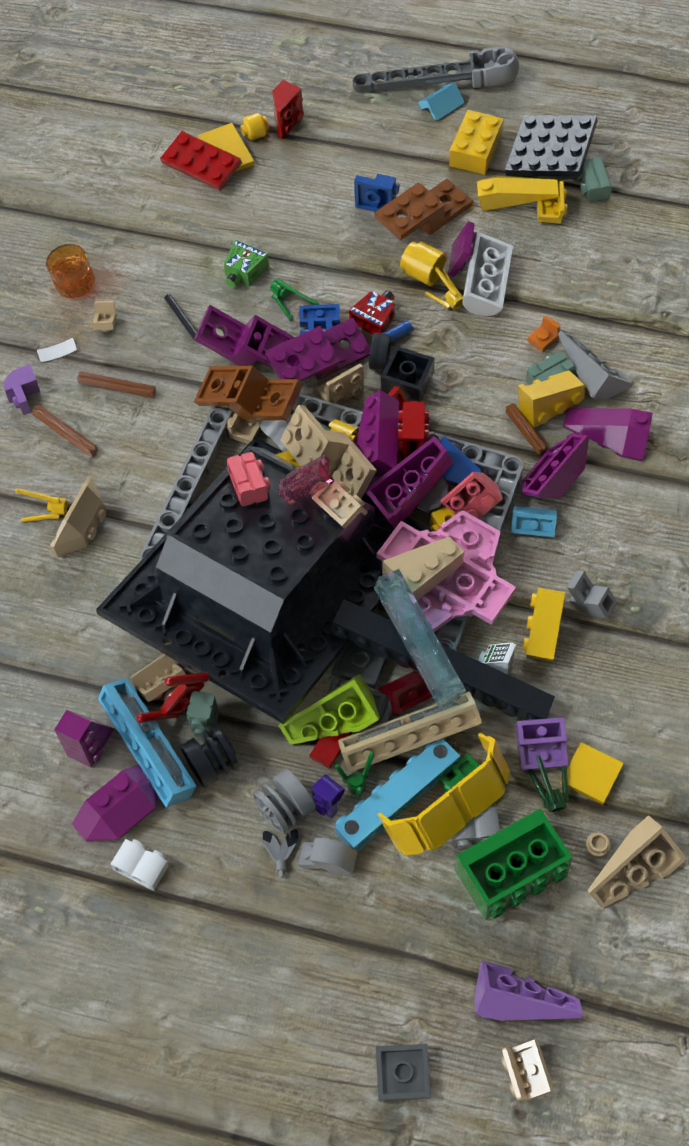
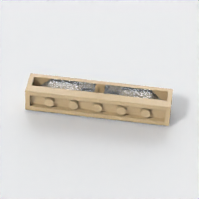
M469 691L338 740L350 773L365 767L371 751L374 752L372 765L482 724V720Z

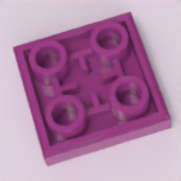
M467 221L452 244L448 275L456 276L459 270L462 271L464 269L466 260H470L473 255L474 248L471 246L476 238L473 222Z

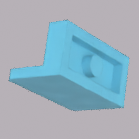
M451 83L424 98L418 104L421 109L429 108L436 121L464 104V100L456 83Z
M513 506L511 533L555 537L557 510Z

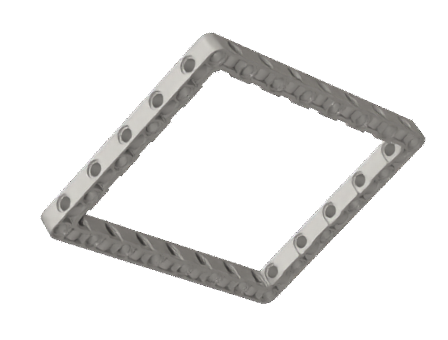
M299 394L291 411V415H293L297 406L303 405L310 412H313L311 414L319 423L329 427L328 425L331 421L337 419L347 424L354 423L350 425L359 428L363 414L362 411ZM227 406L211 407L141 551V560L172 527L167 525H174L198 499L206 475L210 474L219 455L218 450L223 440L225 441L229 434L226 424L228 419L233 417L234 412ZM429 431L428 441L434 436L440 441L445 435ZM445 436L465 456L474 458L470 460L482 470V473L496 479L495 483L498 485L503 498L498 504L503 506L495 505L480 520L502 533L522 479V460L511 454ZM470 616L455 617L439 628L437 635L431 634L430 636L421 633L413 627L400 623L397 624L458 651Z

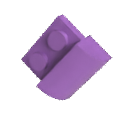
M564 717L516 722V743L521 771L539 769L536 759L537 755L541 756L545 769L559 768L563 765L569 766Z

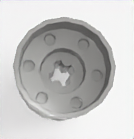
M287 769L282 770L272 778L275 790L265 784L262 786L264 794L259 790L252 794L263 817L282 834L288 830L286 822L291 826L296 824L292 812L303 818L315 808V803L305 787Z

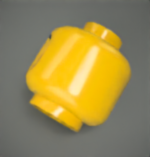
M255 113L243 118V125H240L243 136H247L249 140H256L267 135L269 124L265 116Z

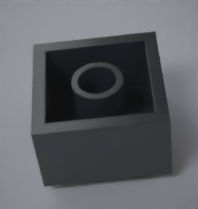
M395 346L381 376V390L388 394L394 386L400 387L408 401L421 402L434 374L435 358Z

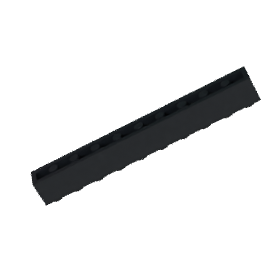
M343 599L329 630L339 638H347L360 648L371 649L378 656L397 661L398 665L404 668L410 667L418 671L421 676L436 679L441 685L449 688L453 687L459 690L461 694L470 691L472 697L481 700L484 705L501 709L504 714L510 717L516 716L524 721L547 719L555 696L345 599Z

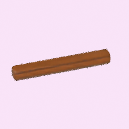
M82 371L77 376L78 383L150 398L155 397L156 387L153 385Z
M37 405L32 410L33 415L88 456L92 457L97 453L96 445L42 406Z

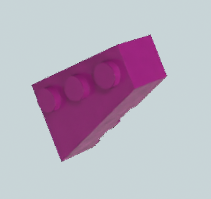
M66 710L54 731L67 757L92 767L94 762H98L101 758L103 747L114 731V728L90 717Z

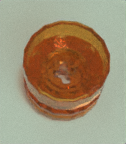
M64 244L50 252L46 260V267L57 292L61 296L77 298L85 295L92 289L95 283V275L84 249L75 244Z

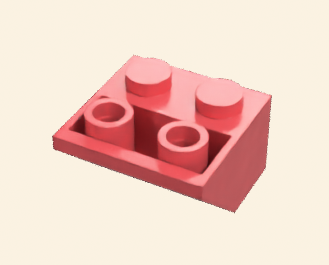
M472 472L441 499V503L454 514H458L463 510L480 519L503 498L498 485L486 474Z

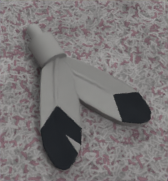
M296 829L286 835L281 846L275 836L269 831H264L262 835L266 849L274 861H276V869L279 872L280 878L284 877L286 861L298 842V831Z

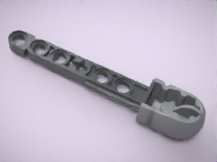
M495 47L483 49L481 52L478 50L470 51L468 61L380 71L371 75L370 73L358 74L354 76L352 82L354 90L358 93L470 79L472 80L473 88H480L483 84L486 87L499 86L514 80L518 74L519 61L516 53L511 49ZM451 70L457 71L455 74L448 73ZM433 72L438 73L437 76H430ZM395 77H401V78H402V79L399 80V81L393 80ZM378 79L384 80L382 83L375 82ZM358 82H365L364 85H357Z

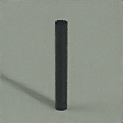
M165 295V301L194 340L197 330L172 295Z

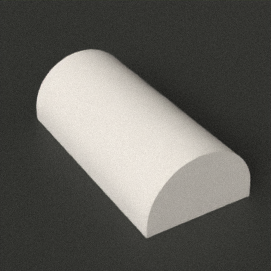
M477 232L472 246L474 252L469 262L462 302L466 310L475 315L492 316L503 309L513 246Z

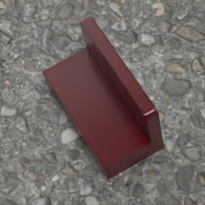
M413 671L378 688L379 692L389 696L392 710L397 714L435 696L431 679L421 676L417 671Z

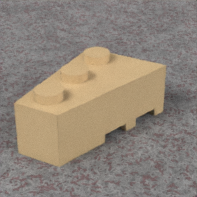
M448 536L383 560L382 574L414 604L463 565L465 551Z

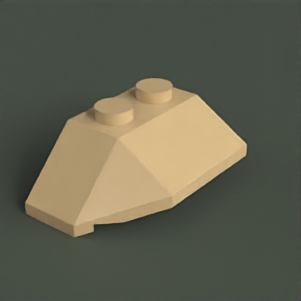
M88 476L64 517L55 538L50 544L55 557L87 547L90 540L94 539L99 523L103 522L106 517V510L91 476Z

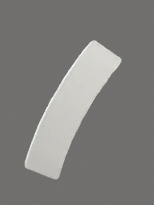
M71 338L60 344L39 349L37 353L40 362H45L76 351L77 348L74 339Z

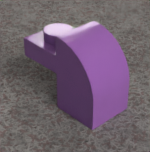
M30 364L12 371L4 382V390L9 403L14 402L16 409L21 408L23 415L31 413L26 396L40 392Z

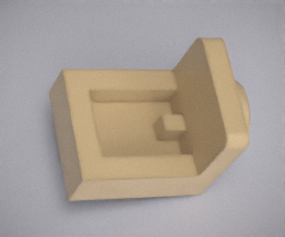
M95 301V316L92 322L93 330H100L102 332L113 330L117 320L115 302Z

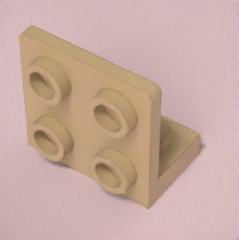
M358 364L316 388V393L324 401L342 405L347 399L359 395L364 390L363 366Z

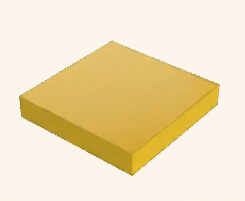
M581 742L567 768L568 788L603 805L624 763Z

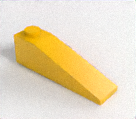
M496 176L477 181L478 198L482 212L559 197L558 180Z

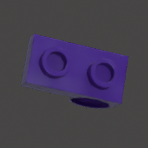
M325 774L311 787L312 799L315 803V810L323 816L325 814L332 819L338 812L337 802L342 798L345 789Z

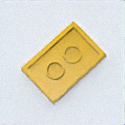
M232 123L198 135L199 139L241 158L242 164L236 172L254 166L252 156Z

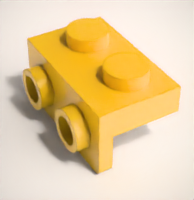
M559 181L558 198L537 201V222L560 224L562 217L566 216L567 204H564V201L566 200L567 190L564 189L562 181Z

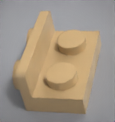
M330 477L314 494L312 499L345 529L360 512L364 516L368 512L363 508L365 504L363 500L356 494L351 497L347 493L350 489L341 480L336 483Z

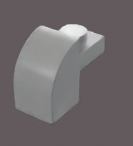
M577 570L567 586L572 595L569 600L570 603L578 610L590 616L607 619L617 603L608 587L594 586L584 571Z
M315 838L314 842L303 843L298 865L304 869L323 868L333 875H352L358 851L335 840Z

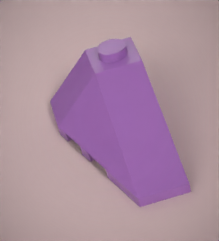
M481 960L474 997L477 1015L486 1019L493 1018L497 1020L582 1018L583 1011L580 999L553 987L544 989L534 983L535 979L528 976L526 980L512 975L513 970Z

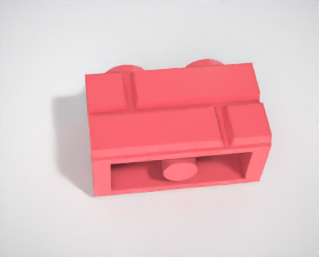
M252 452L242 454L241 456L229 457L227 459L228 473L240 504L247 506L254 502L266 501L268 499L267 491L271 487L268 477H263L262 475L264 470L261 460H256Z

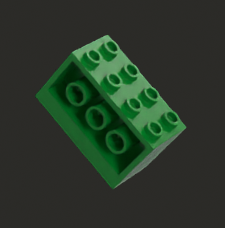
M540 808L456 855L455 872L484 919L486 920L490 917L496 919L505 913L504 909L511 905L517 907L526 901L525 897L532 893L534 895L540 894L547 888L546 885L553 881L558 883L568 876L567 873L569 872L573 857Z

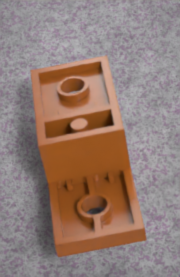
M447 178L431 190H427L418 182L374 212L376 220L399 240H402L419 227L427 234H433L473 205V200ZM442 200H448V201H450V202H449V203H446V202L443 203ZM404 214L407 217H398V215Z
M210 366L194 402L198 406H227L243 420L287 421L303 383L298 379H267L254 366Z

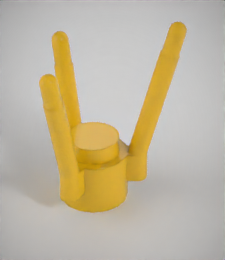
M434 267L438 276L449 289L444 296L446 301L429 292H425V295L442 304L447 310L450 308L453 310L459 309L463 305V296L445 271L441 272L438 267Z
M18 488L15 489L17 493L48 501L47 510L52 513L25 517L21 519L22 522L45 519L59 520L60 515H66L68 499Z

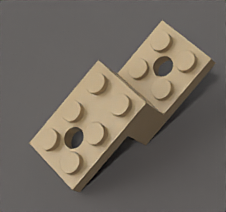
M297 406L280 441L305 471L320 479H329L331 477L336 483L341 480L350 489L347 493L353 496L356 494L361 499L377 470L345 433L325 430L305 406Z

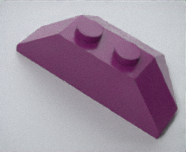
M571 433L566 437L567 439L558 442L547 450L523 478V494L539 498H561L585 469L589 443L588 436Z
M139 765L123 769L84 802L71 824L86 842L119 840L156 809L158 794Z

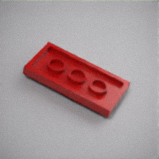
M184 131L180 132L160 157L163 164L221 191L242 164L241 158Z

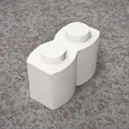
M125 839L110 864L112 869L154 891L169 866L165 860L166 856L156 850L153 852L145 850L146 846L138 840L133 839L131 842Z

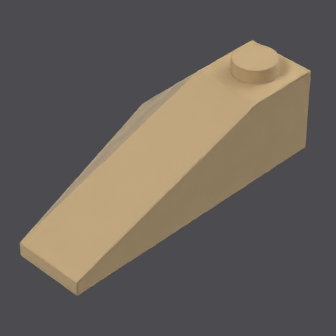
M648 815L630 831L587 891L599 906L604 908L628 896L630 891L638 887L644 888L649 885L650 881L658 877L664 878L670 875L687 858L664 828Z

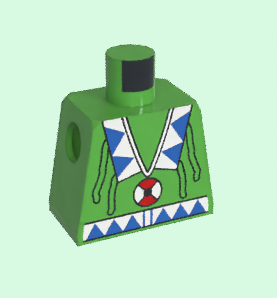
M235 240L224 262L225 275L227 276L226 284L230 287H235L238 282L247 286L251 285L269 267L268 253Z

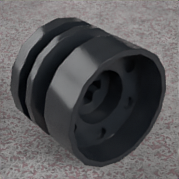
M216 725L209 728L212 739L205 731L201 733L204 744L200 745L193 737L180 745L188 765L204 788L218 780L216 768H219L222 773L227 775L229 770L226 762L233 770L239 767L233 746Z

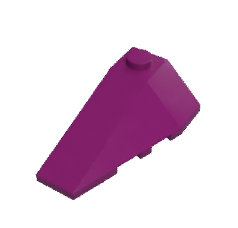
M568 408L563 428L575 434L587 435L588 438L598 442L599 446L603 448L606 446L612 449L620 457L643 461L653 413L630 408Z

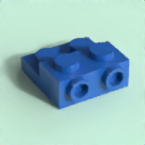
M377 173L375 179L356 175L354 180L355 207L376 212L397 197L400 184L396 183L395 177Z

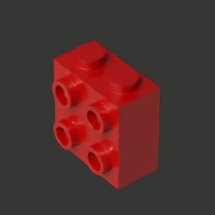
M403 402V410H399L398 453H402V461L428 442L429 411H425V402Z

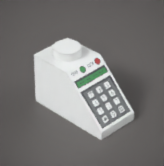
M490 644L486 652H481L478 661L509 675L514 662L516 644Z

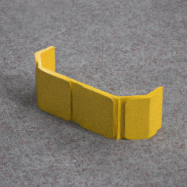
M482 733L478 734L487 753L486 761L418 816L391 821L382 813L377 814L394 846L401 854L409 856L421 854L428 850L432 852L434 849H438L463 829L467 822L480 815L504 795V792L507 791L505 784H508L510 769L494 738L485 736Z

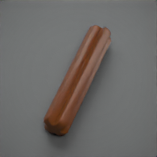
M516 404L508 405L505 410L507 415L536 453L540 455L546 452L547 445Z

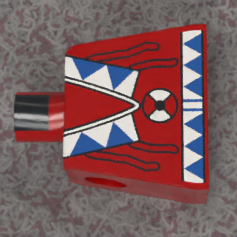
M388 290L382 295L373 291L369 292L350 308L349 319L354 318L359 328L372 335L387 331L395 315L394 294Z

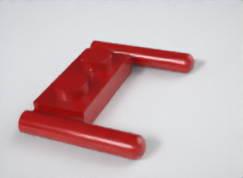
M208 673L166 677V686H178L167 697V700L161 707L162 711L140 713L136 716L137 722L144 723L178 718L180 713H183L190 704L191 693L194 691L200 692L204 687L203 682L209 680Z

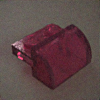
M325 454L287 474V477L280 480L278 493L287 503L295 504L334 483V479L329 473L330 460Z

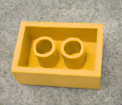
M467 110L450 148L449 166L485 175L502 137L504 118Z

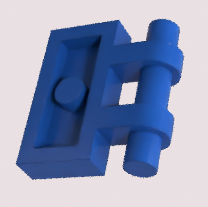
M339 304L299 306L300 327H308V329L300 330V335L314 329V326H326V329H322L326 331L332 328V325L340 324Z

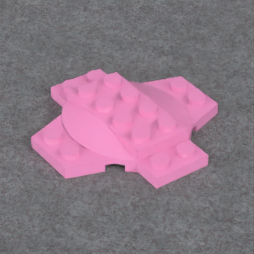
M463 510L443 523L440 529L429 532V530L418 531L401 521L377 552V558L381 561L448 536L465 553L463 565L414 604L396 588L390 607V614L427 636H430L455 617L468 615L472 618L475 615L492 625L516 590V586L496 575V569L493 566L501 531Z

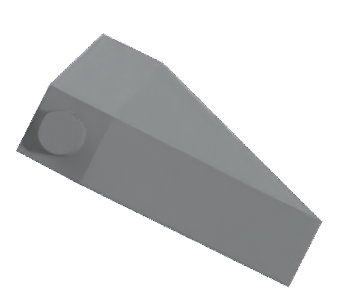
M562 331L558 333L571 362L575 366V371L580 381L585 385V388L588 390L587 394L592 398L608 400L632 387L633 383L616 368L612 369L607 366L603 358L591 353V349L576 337Z

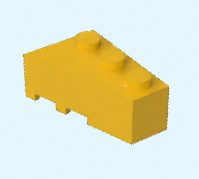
M538 588L537 594H532L530 607H535L533 616H528L526 629H531L529 638H524L522 651L527 652L526 658L553 662L565 592Z

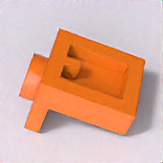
M545 316L542 319V325L528 336L527 341L543 353L559 339L558 333L561 327L555 320Z

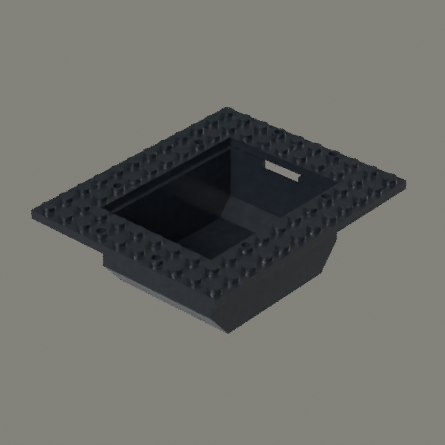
M254 437L239 453V456L252 452L256 460H261L264 470L262 475L263 477H268L271 487L267 491L268 499L242 506L227 467L98 606L96 612L97 615L196 673H208L209 681L280 723L285 724L351 641L347 638H339L332 631H329L343 599L374 612L394 587L382 574L383 561L377 558V552L395 529L371 498L365 494L361 500L365 502L363 508L368 513L364 516L360 512L344 529L312 499L314 494L328 479L322 480L280 458L276 454L283 451ZM409 517L404 520V523L418 531H434ZM200 617L232 635L234 641L197 621Z

